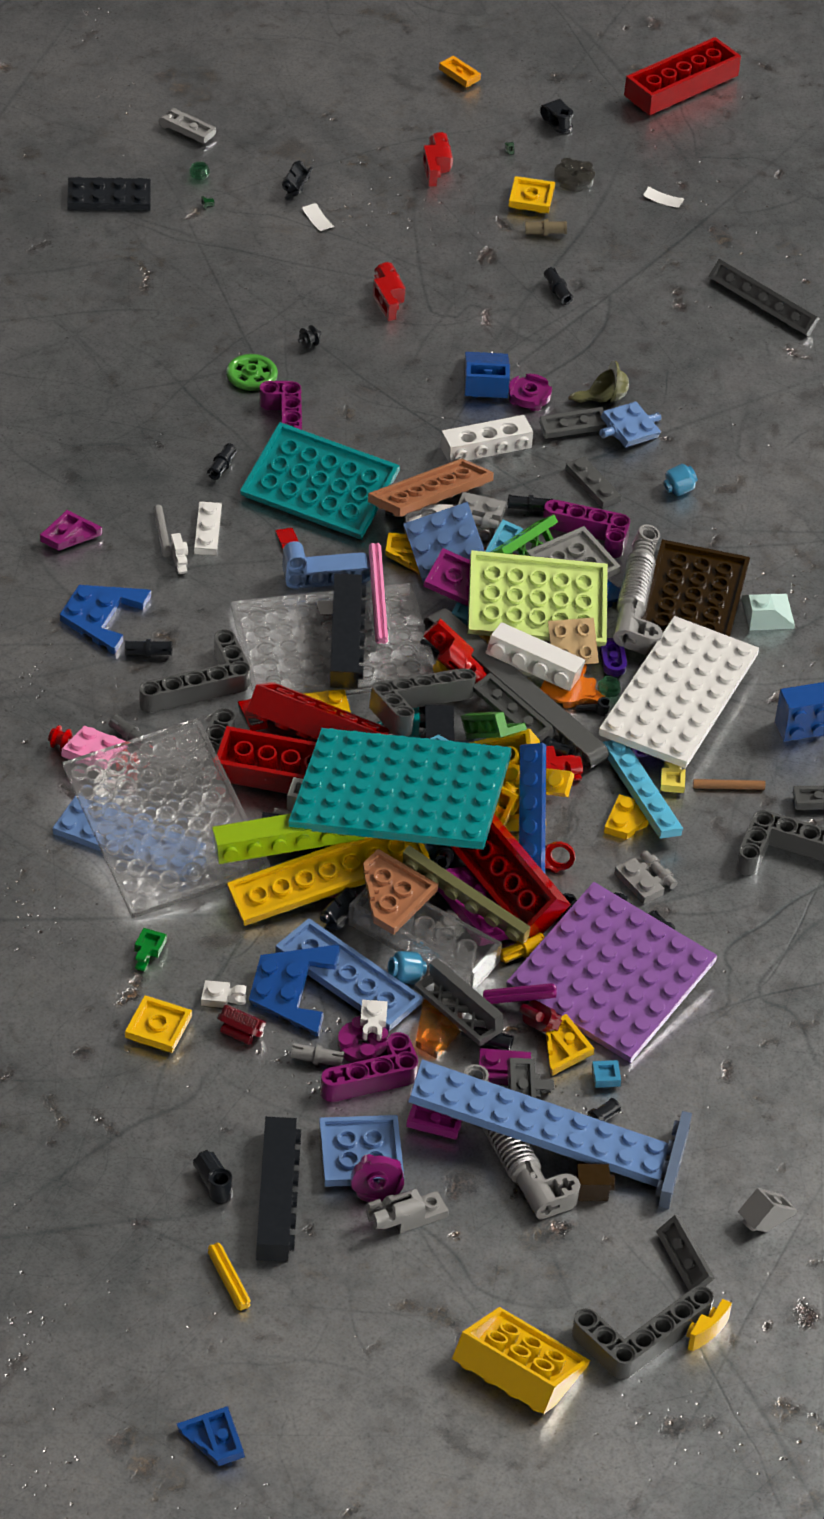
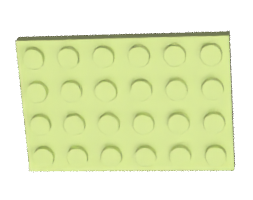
M471 550L467 634L491 636L502 622L542 641L550 642L548 621L594 618L597 646H606L608 564Z

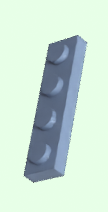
M682 1111L680 1121H674L671 1135L676 1137L674 1141L669 1140L667 1155L670 1156V1160H664L662 1175L665 1176L664 1181L659 1180L656 1195L660 1196L659 1207L669 1209L690 1130L692 1113Z

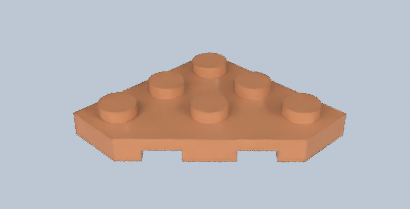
M377 849L363 863V874L373 923L393 935L438 891L437 883L380 849Z

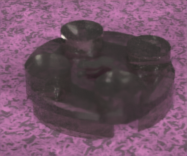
M563 158L561 163L555 167L554 181H558L560 187L565 190L582 191L583 187L588 186L590 188L594 183L595 171L593 170V164L589 161L583 162L572 160L571 158Z

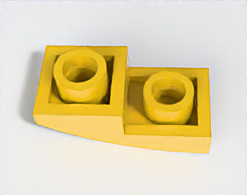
M722 1299L717 1308L712 1307L708 1316L701 1314L697 1323L692 1322L686 1334V1337L690 1338L688 1350L694 1351L701 1348L722 1330L730 1316L731 1302Z

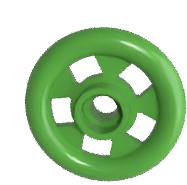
M245 354L234 358L228 364L226 375L228 380L239 389L259 391L261 383L276 381L278 370L276 365L265 356ZM238 366L242 367L241 371L236 370ZM263 368H267L269 372H263ZM243 376L246 379V381H243L239 378Z

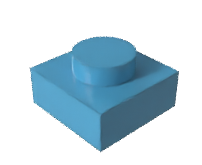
M618 1060L592 1062L595 1088L621 1086Z

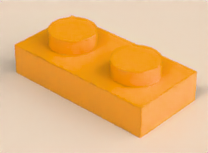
M454 55L439 63L440 71L466 88L481 80V73Z

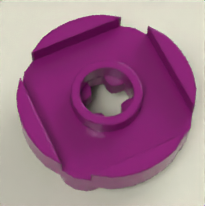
M526 374V377L522 378L516 376L509 384V401L511 404L530 408L532 411H539L542 409V406L551 400L552 386L548 385L546 378L537 374Z
M361 1016L354 1017L352 1022L345 1024L338 1034V1047L340 1052H344L343 1058L350 1063L385 1056L389 1036L388 1030L382 1027V1039L380 1041H377V1034L369 1033L367 1036L369 1043L364 1042L361 1045L359 1040H364V1026H360Z
M364 1155L351 1172L352 1189L357 1192V1196L361 1200L369 1203L378 1199L383 1201L387 1196L399 1194L404 1187V1174L400 1161L386 1156ZM375 1177L383 1178L379 1179L377 1182H373V1178Z

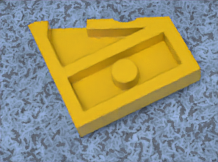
M388 532L385 556L420 574L407 534Z
M567 1014L562 1016V1022L558 1031L545 1032L550 1073L552 1076L594 1055V1047Z

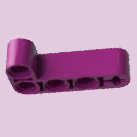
M265 381L261 383L260 406L265 410H281V423L302 430L301 385L294 381Z
M549 500L545 503L543 518L554 514L558 521L549 529L569 533L585 526L595 539L605 541L604 548L613 558H619L623 555L630 528V518L627 515L560 500Z
M395 1032L388 1037L386 1056L325 1069L321 1075V1097L329 1102H337L413 1084L418 1072V1057L410 1038L404 1033Z

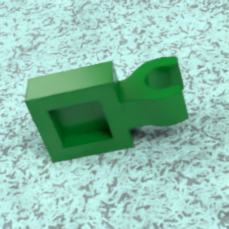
M147 928L142 929L134 947V951L138 952L135 958L138 961L135 969L145 972L150 957H159L167 942V934Z

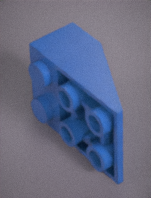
M465 352V396L508 398L510 382L508 354Z

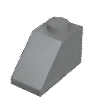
M760 1188L754 1191L738 1211L744 1218L743 1223L752 1231L759 1230L763 1232H768L795 1216L798 1212L782 1194Z

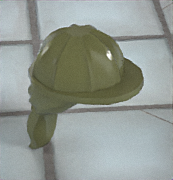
M611 361L608 369L596 378L589 390L572 393L568 399L578 403L587 400H594L596 402L607 401L608 403L618 401L629 390V379L620 370L618 362Z

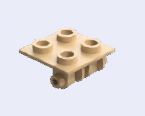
M594 618L548 621L551 645L585 659L584 664L599 663Z

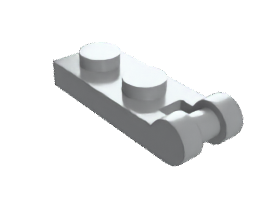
M175 108L169 110L167 115H163L158 120L162 128L166 129L169 127L203 144L216 135V127Z

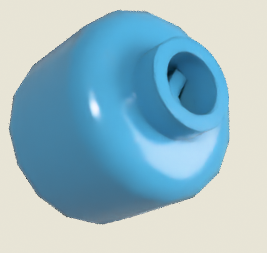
M679 464L665 473L666 480L663 481V484L668 493L673 492L674 495L679 497L692 491L698 479L691 466Z
M398 951L393 957H390L387 966L388 973L404 984H416L421 980L422 976H425L427 971L426 962L423 961L418 952Z

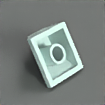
M787 594L742 595L749 630L795 628Z

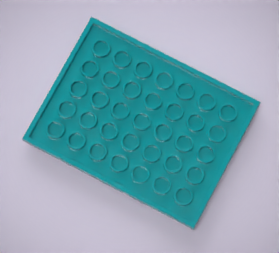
M321 728L288 821L289 827L312 829L314 832L484 850L512 755L511 747Z

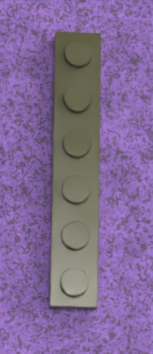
M410 845L404 850L403 864L437 883L438 887L450 899H457L464 904L469 912L479 914L490 926L500 928L513 941H519L524 944L529 938V925Z

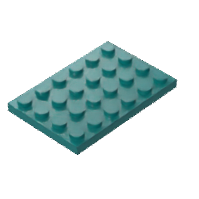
M279 422L243 484L240 493L241 496L362 539L379 509L376 505L368 502V493L392 485L400 471V465Z

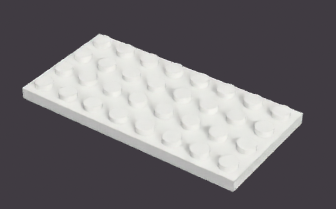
M674 616L663 632L661 639L655 644L599 728V735L686 769L757 657L759 647Z

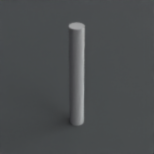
M156 505L154 507V514L162 555L168 558L172 553L163 508L161 505Z

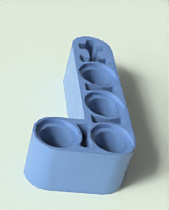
M295 541L287 543L283 548L282 568L286 585L289 588L333 586L334 573L362 575V583L371 580L369 555L366 553L305 557L303 545Z

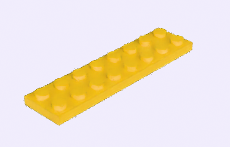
M365 837L364 840L335 844L227 882V888L244 926L338 894L347 887L355 888L365 884L363 863L377 849L402 863L403 852L409 845L427 858H429V854L423 843Z

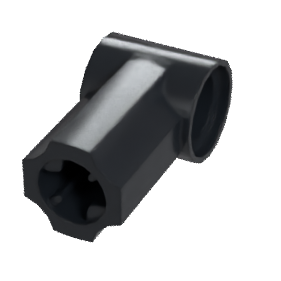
M208 1150L200 1152L193 1159V1166L208 1187L210 1198L216 1203L228 1202L233 1197L231 1172L222 1166L214 1152Z

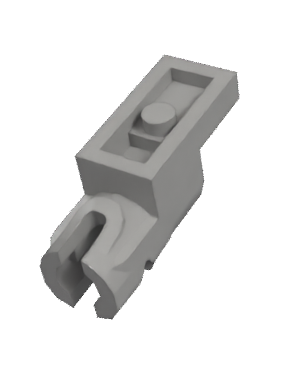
M416 1188L397 1195L387 1196L383 1201L378 1199L366 1204V1214L369 1222L375 1221L372 1227L374 1230L396 1226L399 1233H403L447 1218L449 1210L438 1191L420 1196Z

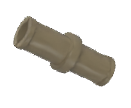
M548 219L544 220V222L525 221V235L544 234V236H548V234H567V221L548 222Z

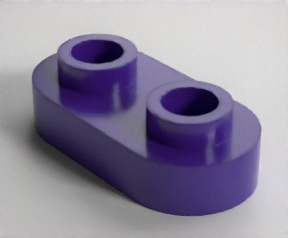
M607 638L606 646L600 647L603 670L612 677L622 676L626 672L627 667L625 649L617 645L613 638Z

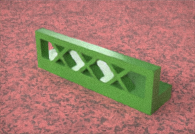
M553 514L538 520L490 552L513 554V551L516 550L519 552L518 555L526 556L527 549L525 547L527 542L532 543L531 549L544 544L538 540L539 534L542 533L546 542L553 540L549 528L558 523L555 515Z
M504 712L468 713L460 716L466 739L501 738L527 730L525 723H506Z

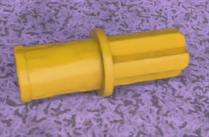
M538 933L528 938L524 944L517 941L516 944L501 949L498 952L501 962L508 963L521 957L527 958L545 936L542 933Z

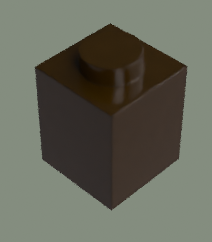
M577 1164L576 1177L580 1182L578 1201H609L610 1191L615 1189V1176L610 1175L609 1164Z

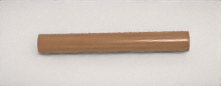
M693 779V789L765 790V781Z

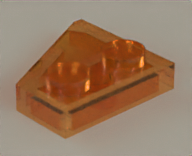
M424 999L416 1047L437 1059L459 1035L461 1029Z

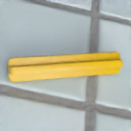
M218 1242L209 1245L208 1254L236 1308L240 1311L248 1309L251 1300L222 1245Z

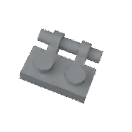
M463 492L458 505L468 502L475 524L486 530L489 528L498 529L506 509V501Z
M644 851L640 855V858L644 861L640 864L636 858H633L616 866L614 872L643 904L662 896L664 885L673 889L678 883L673 878V873L669 869H664L660 864V860L648 851ZM653 870L658 876L653 877L649 872Z

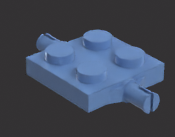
M637 402L603 411L601 415L608 428L600 429V436L605 438L612 435L620 440L625 448L658 438L661 433L654 424V422L661 421L659 412L648 415Z

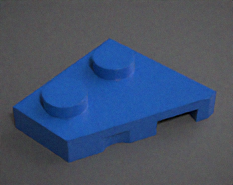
M228 1406L177 1423L179 1433L217 1466L245 1457Z

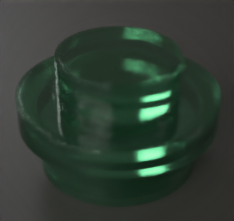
M195 162L192 164L189 174L196 180H203L210 175V169L204 162Z
M605 676L599 681L597 686L599 692L605 695V697H616L621 691L619 680L612 676Z

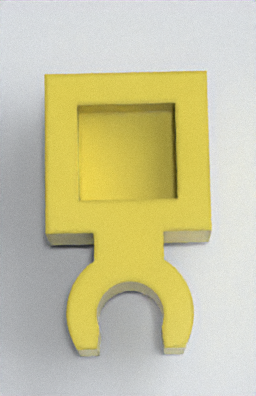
M665 761L664 768L662 767L660 791L684 793L686 770Z

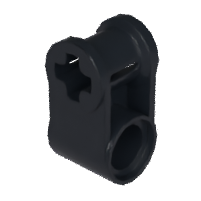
M561 99L540 106L543 120L548 122L558 133L567 134L572 132L571 118L573 117V110Z

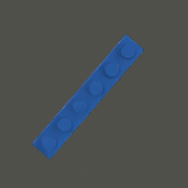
M546 744L520 745L519 843L545 873Z

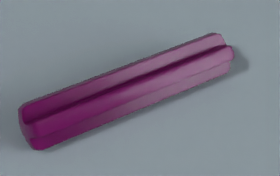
M553 983L487 989L483 991V997L491 1004L550 999L557 996V988Z

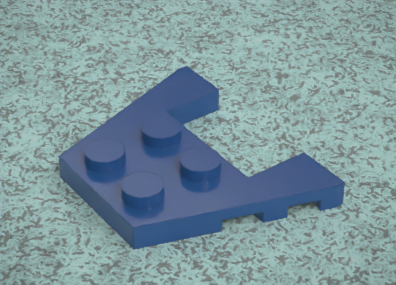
M78 585L61 611L60 621L80 634H87L94 643L106 646L108 652L115 655L123 642V634L105 629L106 625L120 604L143 610L151 598V590Z
M339 945L260 955L249 997L250 1004L275 1017L280 1016L290 1021L292 1025L298 1028L302 1027L308 1030L310 1034L319 1037L324 1017L323 1012L299 1008L309 967L335 970L340 953Z

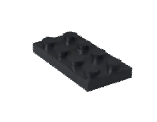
M68 177V210L150 211L151 179Z

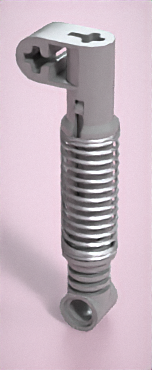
M648 524L640 526L632 542L633 550L627 558L617 602L618 618L613 637L617 645L644 655H649L663 635L658 625L641 619L647 608L656 565L654 554L656 544L660 538L659 530Z
M469 1065L463 1071L464 1074L489 1082L488 1071L481 1065ZM483 1128V1132H485L498 1158L503 1163L508 1176L514 1183L519 1185L537 1218H548L575 1208L580 1190V1182L577 1177L572 1174H561L545 1179L540 1171L541 1164L529 1143H524V1141Z

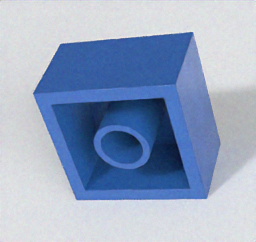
M824 682L780 689L775 724L784 742L824 735Z

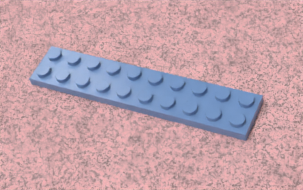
M421 1060L408 1101L409 1103L588 1164H609L610 1171L656 1187L658 1186L669 1143L429 1061Z

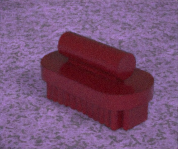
M531 1000L528 1004H523L520 1007L524 1023L542 1032L558 1031L562 1022V1016L556 1014L553 1008L536 1000Z
M224 1005L217 1017L218 1020L224 1022L220 1030L221 1033L248 1045L251 1044L253 1035L262 1038L264 1034L263 1030L266 1021L230 1005Z

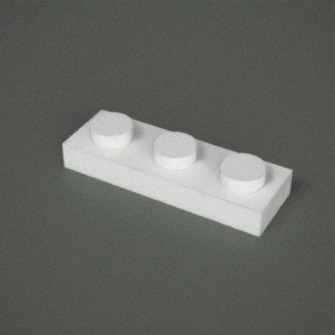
M199 502L194 554L217 556L222 503Z

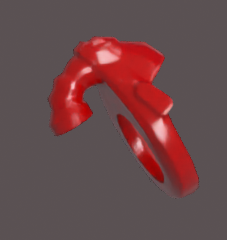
M558 841L545 846V868L551 872L558 873L561 870L569 869L574 864L576 858L575 851L569 844ZM557 847L565 848L570 854V859L565 863L556 862L552 857V850Z

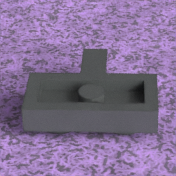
M509 1058L507 1060L508 1089L534 1098H540L541 1093H551L554 1090L553 1079H540V1074L535 1073V1059Z

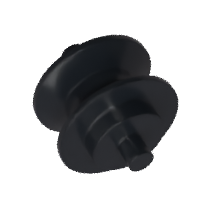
M309 325L308 331L305 328L300 329L298 342L309 349L312 343L315 346L319 345L322 333L313 325Z

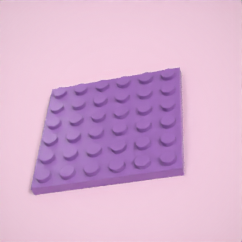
M593 882L507 980V988L555 984L557 988V996L555 998L536 1001L553 1008L558 1015L563 1016L567 1014L582 1034L629 1063H632L717 961V955Z

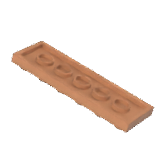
M461 458L368 493V502L376 505L379 509H385L395 516L402 517L407 513L421 510L428 505L437 504L441 500L452 498L459 493L468 492L472 488L481 487L485 483L493 481L494 472Z

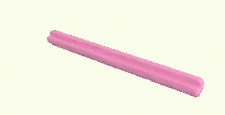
M371 543L369 545V562L371 568L375 642L377 644H386L388 642L382 551L379 543Z

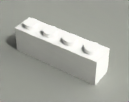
M502 622L492 633L486 650V654L568 691L579 680L585 663L583 658Z

